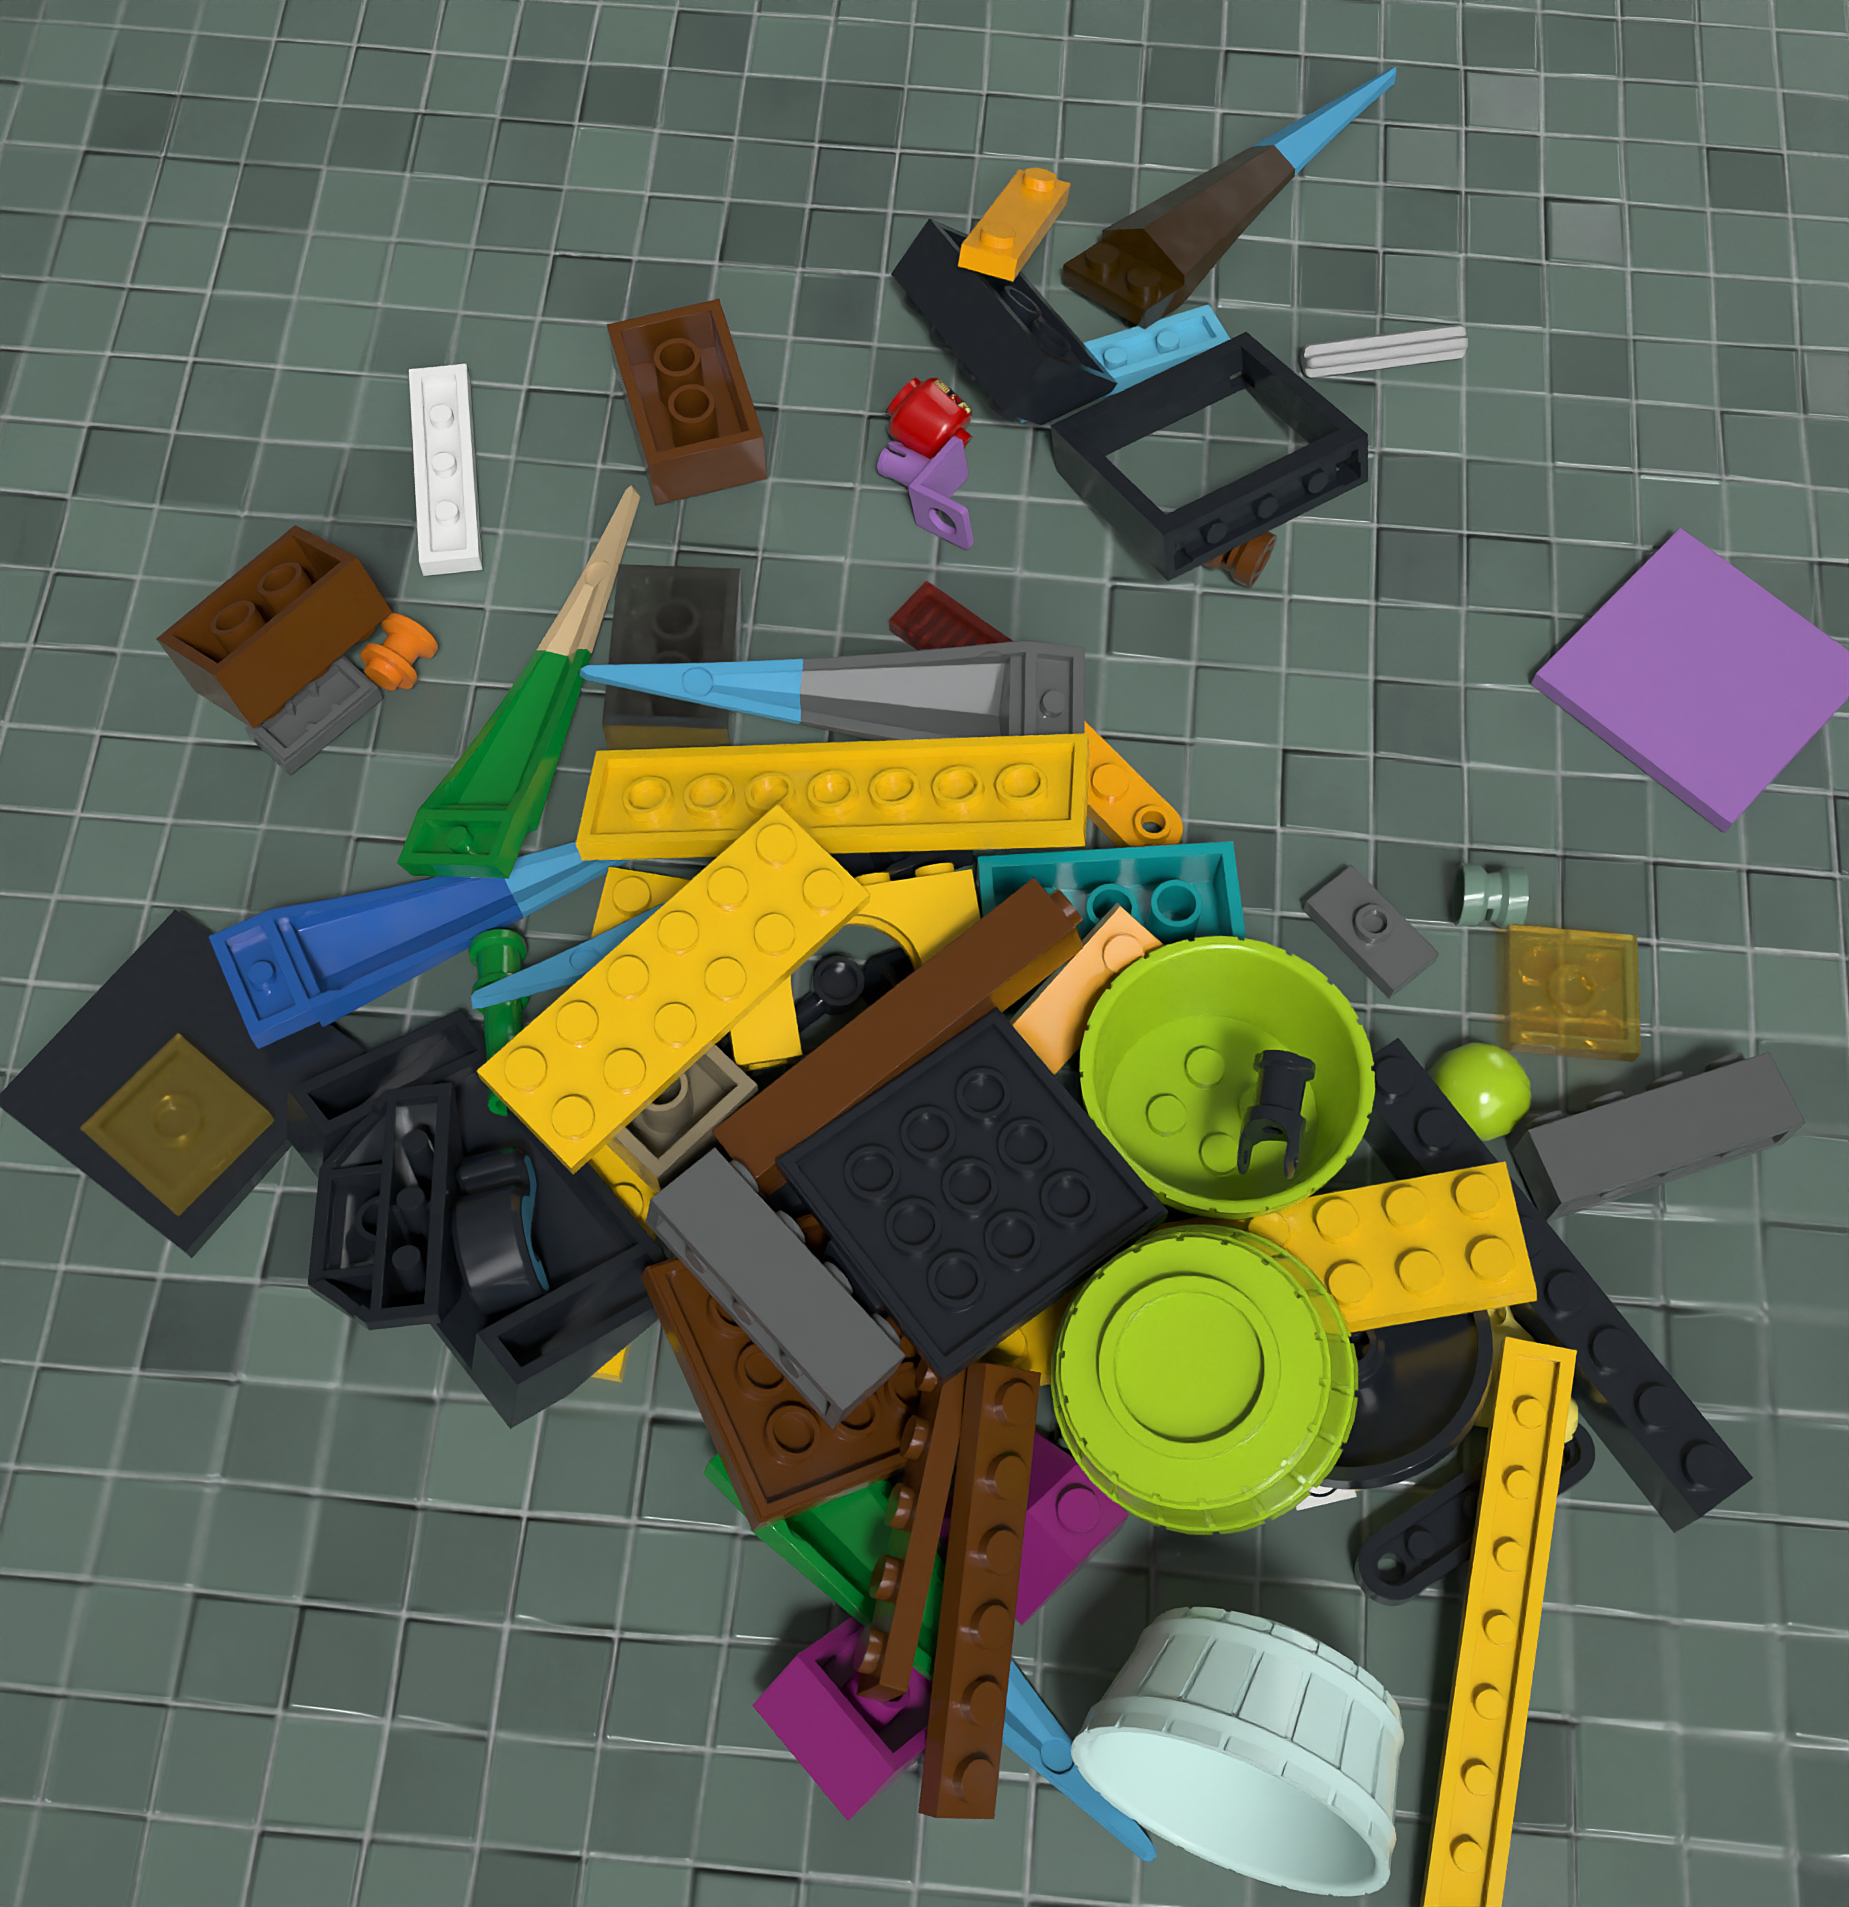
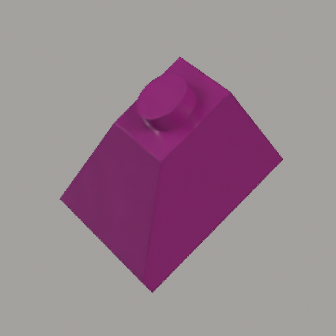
M1036 1431L1034 1435L1015 1620L1021 1627L1122 1530L1129 1516L1119 1504L1112 1501L1092 1483L1073 1457ZM954 1493L947 1499L939 1536L947 1546Z

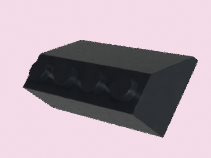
M930 218L928 219L891 275L906 292L903 299L907 305L920 315L927 317L933 325L931 329L933 337L943 346L954 351L962 360L959 364L960 370L970 380L983 386L989 393L990 397L987 402L997 414L1011 422L1021 418L1038 425H1044L1114 390L1118 384L1022 271L1019 272L1014 281H1009L959 267L961 245L968 237V234Z

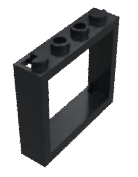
M1247 332L1051 425L1057 472L1167 581L1368 482V434ZM1241 371V375L1230 380L1231 375ZM1245 388L1310 443L1167 515L1105 457ZM1179 543L1180 549L1176 551L1175 544Z

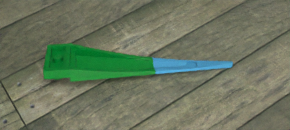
M716 1454L708 1461L703 1474L746 1517L720 1456ZM889 1479L752 1531L863 1626L871 1627L877 1599L870 1597V1580L878 1558L883 1553L887 1554L892 1527L885 1525L886 1507L894 1488ZM937 1552L913 1662V1668L932 1684L946 1568ZM1011 1659L1002 1742L1140 1859L1151 1863L1157 1857L1156 1848L1134 1819H1130L1112 1806L1100 1795V1792L1095 1791L1083 1778L1071 1756L1073 1741Z

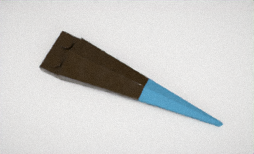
M1396 67L1383 72L1103 229L1101 241L1063 264V283L1143 329L1148 328L1184 304L1238 237L1294 176L1341 130L1395 84Z

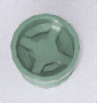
M1460 863L1455 872L1452 889V917L1455 926L1476 927L1485 919L1488 922H1494L1500 929H1522L1529 901L1527 870L1524 867L1504 866L1498 872L1492 871L1487 873L1480 864Z

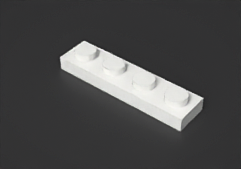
M457 364L409 369L419 564L423 576L483 570L471 385L467 365Z

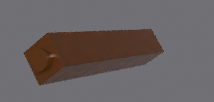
M1032 878L714 1128L712 1133L730 1157L741 1163L751 1173L758 1185L759 1191L768 1198L787 1183L777 1170L775 1160L995 1007L1001 1012L1006 1010L1082 950L1083 945L1076 925L1082 921L1081 916L1059 889L1048 895L1036 879Z

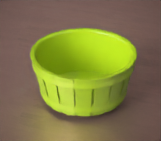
M1231 936L1194 938V941L1191 942L1186 939L1168 944L1148 953L1146 959L1142 957L1127 967L1111 983L1112 988L1105 990L1088 1020L1087 1026L1089 1030L1084 1032L1080 1050V1081L1084 1110L1168 1210V1216L1176 1220L1195 1217L1243 1219L1260 1217L1284 1210L1305 1200L1323 1187L1345 1165L1346 1159L1352 1156L1363 1138L1370 1120L1367 1118V1115L1372 1113L1375 1096V1071H1371L1374 1062L1370 1043L1363 1025L1358 1024L1357 1020L1359 1017L1348 999L1334 983L1330 985L1327 982L1328 978L1313 965L1294 954L1292 956L1286 954L1284 949L1266 942L1244 938L1243 941L1238 940V937ZM1264 1050L1293 1052L1311 1059L1316 1064L1314 1079L1306 1082L1301 1116L1306 1119V1127L1297 1168L1292 1179H1287L1284 1174V1157L1287 1142L1261 1141L1256 1144L1252 1149L1247 1173L1243 1175L1238 1171L1237 1151L1244 1109L1252 1106L1258 1073L1253 1069L1254 1055Z
M1183 1225L1161 1229L1142 1236L1133 1245L1115 1255L1081 1283L1066 1307L1056 1333L1051 1358L1053 1405L1062 1436L1075 1461L1092 1483L1112 1501L1119 1504L1126 1512L1157 1527H1160V1525L1166 1526V1529L1194 1535H1213L1215 1531H1219L1220 1535L1241 1532L1266 1524L1264 1520L1271 1518L1273 1521L1294 1509L1311 1495L1309 1491L1313 1487L1317 1489L1324 1478L1332 1471L1343 1451L1340 1449L1342 1443H1347L1355 1419L1358 1398L1355 1397V1390L1359 1391L1358 1363L1354 1343H1350L1349 1337H1352L1344 1314L1332 1294L1327 1293V1287L1318 1276L1295 1255L1292 1256L1286 1249L1266 1238L1240 1229L1218 1225Z

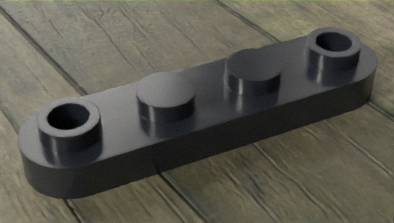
M1578 1423L1576 1431L1572 1434V1440L1564 1444L1565 1465L1561 1466L1557 1498L1580 1483L1590 1472L1595 1461L1593 1440L1580 1423ZM1484 1458L1372 1534L1364 1542L1357 1553L1354 1570L1360 1588L1369 1598L1377 1603L1388 1606L1405 1604L1470 1560ZM1382 1559L1394 1560L1401 1568V1579L1394 1582L1384 1579L1378 1571V1562Z

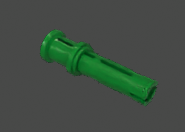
M494 929L484 931L472 939L469 944L468 953L471 963L477 967L478 980L472 987L471 995L478 989L521 971V963L525 960L527 954L526 943L522 936L510 930ZM531 995L478 1009L484 1016L483 1024L487 1061L523 1030L522 1011L527 1007ZM488 1087L489 1096L487 1101L490 1111L498 1115L508 1116L507 1106Z

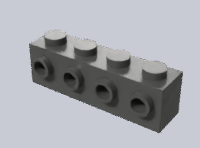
M1741 1052L1732 1053L1707 1065L1705 1073L1690 1078H1685L1681 1071L1670 1073L1649 1083L1646 1086V1092L1626 1098L1623 1091L1611 1092L1590 1102L1586 1106L1587 1111L1566 1117L1562 1110L1539 1116L1526 1125L1527 1132L1512 1152L1540 1214L1549 1222L1783 1145L1806 1122L1771 1053L1767 1052L1745 1059Z
M714 1148L651 1198L646 1224L833 1430L894 1375L906 1356L899 1348L901 1345L900 1339L892 1326L884 1318L875 1313L869 1316L851 1296L853 1290L849 1281L835 1265L830 1262L821 1264L804 1245L805 1236L798 1224L781 1210L775 1213L757 1194L759 1188L751 1173L736 1160L728 1162Z

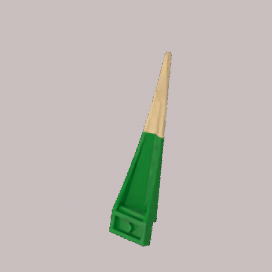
M632 485L625 490L584 571L537 650L485 726L449 773L418 809L397 861V864L410 875L509 879L525 835L537 830L584 680L579 676L580 670L589 664L639 504L640 495Z

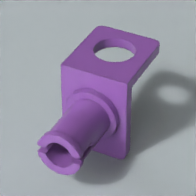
M953 436L932 459L903 446L898 441L894 440L888 443L889 449L896 452V454L886 448L882 450L877 464L878 473L908 487L916 525L968 550L974 544L968 509L949 499L968 477L963 440ZM939 510L945 512L953 520L956 528L945 524L936 513Z

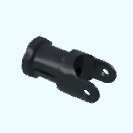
M1264 1050L1254 1055L1253 1069L1258 1073L1252 1106L1244 1109L1237 1151L1238 1171L1243 1175L1247 1173L1253 1146L1261 1141L1287 1142L1284 1157V1174L1287 1179H1292L1297 1168L1306 1127V1119L1301 1116L1306 1082L1314 1079L1316 1064L1311 1059L1293 1052Z

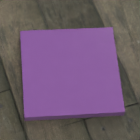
M1680 527L1536 673L1531 685L1725 833L1849 699V650Z

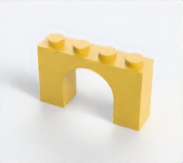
M939 863L916 869V878L891 881L889 873H872L858 876L854 879L870 893V901L845 926L868 927L889 936L905 951L914 970H917L981 919L972 869L955 872L952 863ZM791 975L728 1032L733 1062L743 1072L797 1064L801 1061L802 1050L791 989Z

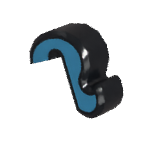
M519 1146L464 1157L456 1171V1178L459 1181L462 1196L458 1198L452 1211V1235L462 1279L476 1310L489 1318L513 1313L551 1292L539 1255L535 1254L532 1244V1229L538 1193L534 1165L529 1153Z

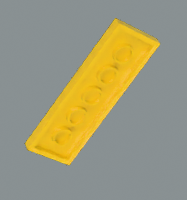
M776 804L477 1070L478 1076L558 1160L574 1174L867 906L870 901V893L793 818Z

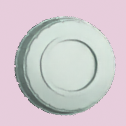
M1210 1607L1175 1608L1156 1617L1153 1623L1141 1633L1135 1650L1100 1702L1091 1707L1081 1730L1072 1743L1071 1756L1083 1778L1095 1791L1100 1792V1795L1112 1806L1130 1819L1137 1821L1139 1825L1200 1858L1226 1869H1232L1242 1875L1277 1886H1286L1293 1890L1321 1895L1332 1894L1333 1896L1365 1895V1892L1370 1894L1380 1890L1388 1882L1391 1857L1397 1840L1394 1819L1399 1757L1404 1743V1733L1400 1709L1390 1693L1384 1690V1686L1363 1668L1353 1664L1352 1660L1323 1642L1295 1628L1273 1620Z

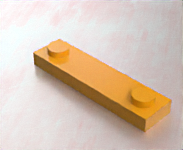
M1027 168L1025 171L1019 169L962 243L958 266L1014 281L1066 206L1071 183L1058 180L1056 174L1046 169Z
M1118 903L1109 910L1081 941L1083 949L1056 969L1009 1021L1054 1075L1081 1047L1084 1032L1089 1030L1087 1023L1092 1011L1105 990L1112 988L1111 983L1131 964L1142 957L1146 959L1148 953L1165 946Z

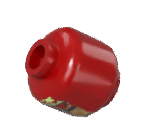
M917 377L913 378L900 390L886 410V413L891 416L888 426L890 436L895 441L902 443L903 446L929 459L934 458L953 436L963 440L964 449L973 437L966 431L972 418L971 407L939 378H928L923 382Z

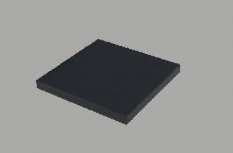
M174 910L0 1093V1108L190 1258H193L291 1148L292 1144L287 1139L288 1089L367 1052L331 1024L322 1027L320 1021L258 1049L252 1041L209 940L208 936L210 935L177 910Z
M997 1007L775 1160L777 1170L942 1385L1093 1275L1115 1255L1166 1221L1168 1216V1210Z

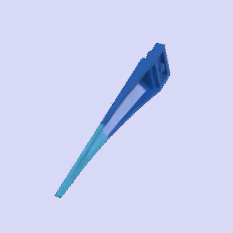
M575 841L517 857L509 879L440 876L349 896L270 909L208 937L248 1033L256 1047L260 1049L319 1021L322 1027L329 1025L468 949L472 939L484 931L504 929L607 873L609 867L616 868L631 859L582 861Z

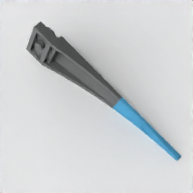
M1023 640L932 650L807 659L587 665L580 670L579 676L588 681L875 741L1085 733V647Z

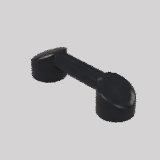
M833 956L825 959L817 966L813 975L810 994L794 1006L799 1034L824 1014L832 1016L844 1014L858 1002L864 988V975L856 962L847 957ZM728 1036L722 1039L717 1044V1047L733 1061ZM763 1069L744 1073L757 1083L760 1080Z

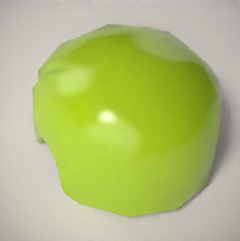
M1467 1043L1440 1055L1427 1071L1428 1075L1483 1142L1513 1132L1529 1113L1532 1095L1528 1076L1514 1056L1492 1043Z

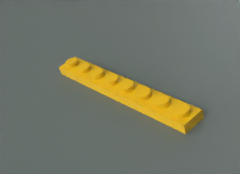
M1505 1337L1501 1341L1420 1907H1502L1577 1350L1511 1337Z

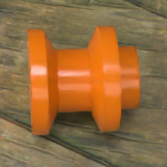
M391 613L381 622V627L387 635L381 645L374 643L366 644L360 652V657L366 665L364 669L365 674L378 686L389 691H395L397 687L411 689L418 679L412 665L418 657L423 659L433 658L438 650V644L434 637L417 622L401 614Z

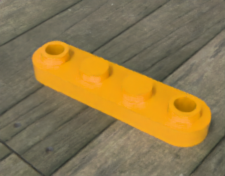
M1085 721V733H1088L1090 747L1087 817L1118 848L1180 844L1183 824L1176 810ZM1147 822H1154L1162 828V831L1150 833L1144 830L1142 825Z

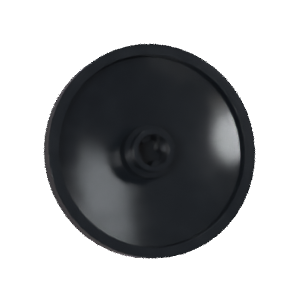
M1487 1309L1351 1333L1352 1337H1349L1350 1343H1354L1358 1363L1359 1391L1355 1390V1397L1358 1398L1355 1419L1347 1443L1343 1442L1340 1449L1343 1451L1332 1471L1319 1486L1343 1490H1362L1399 1483L1433 1467L1462 1442L1474 1426L1483 1409L1492 1380L1494 1363L1493 1337Z

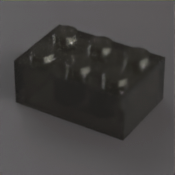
M619 564L608 665L740 662L745 610L740 569ZM606 684L602 727L608 750L734 746L737 711Z

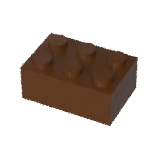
M720 299L607 324L615 372L655 505L767 479L764 436Z
M294 525L156 639L195 692L255 729L263 721L275 717L283 709L285 702L305 685L321 678L329 670L331 663L350 647L367 639L375 631L376 625L391 614L392 611L356 556Z

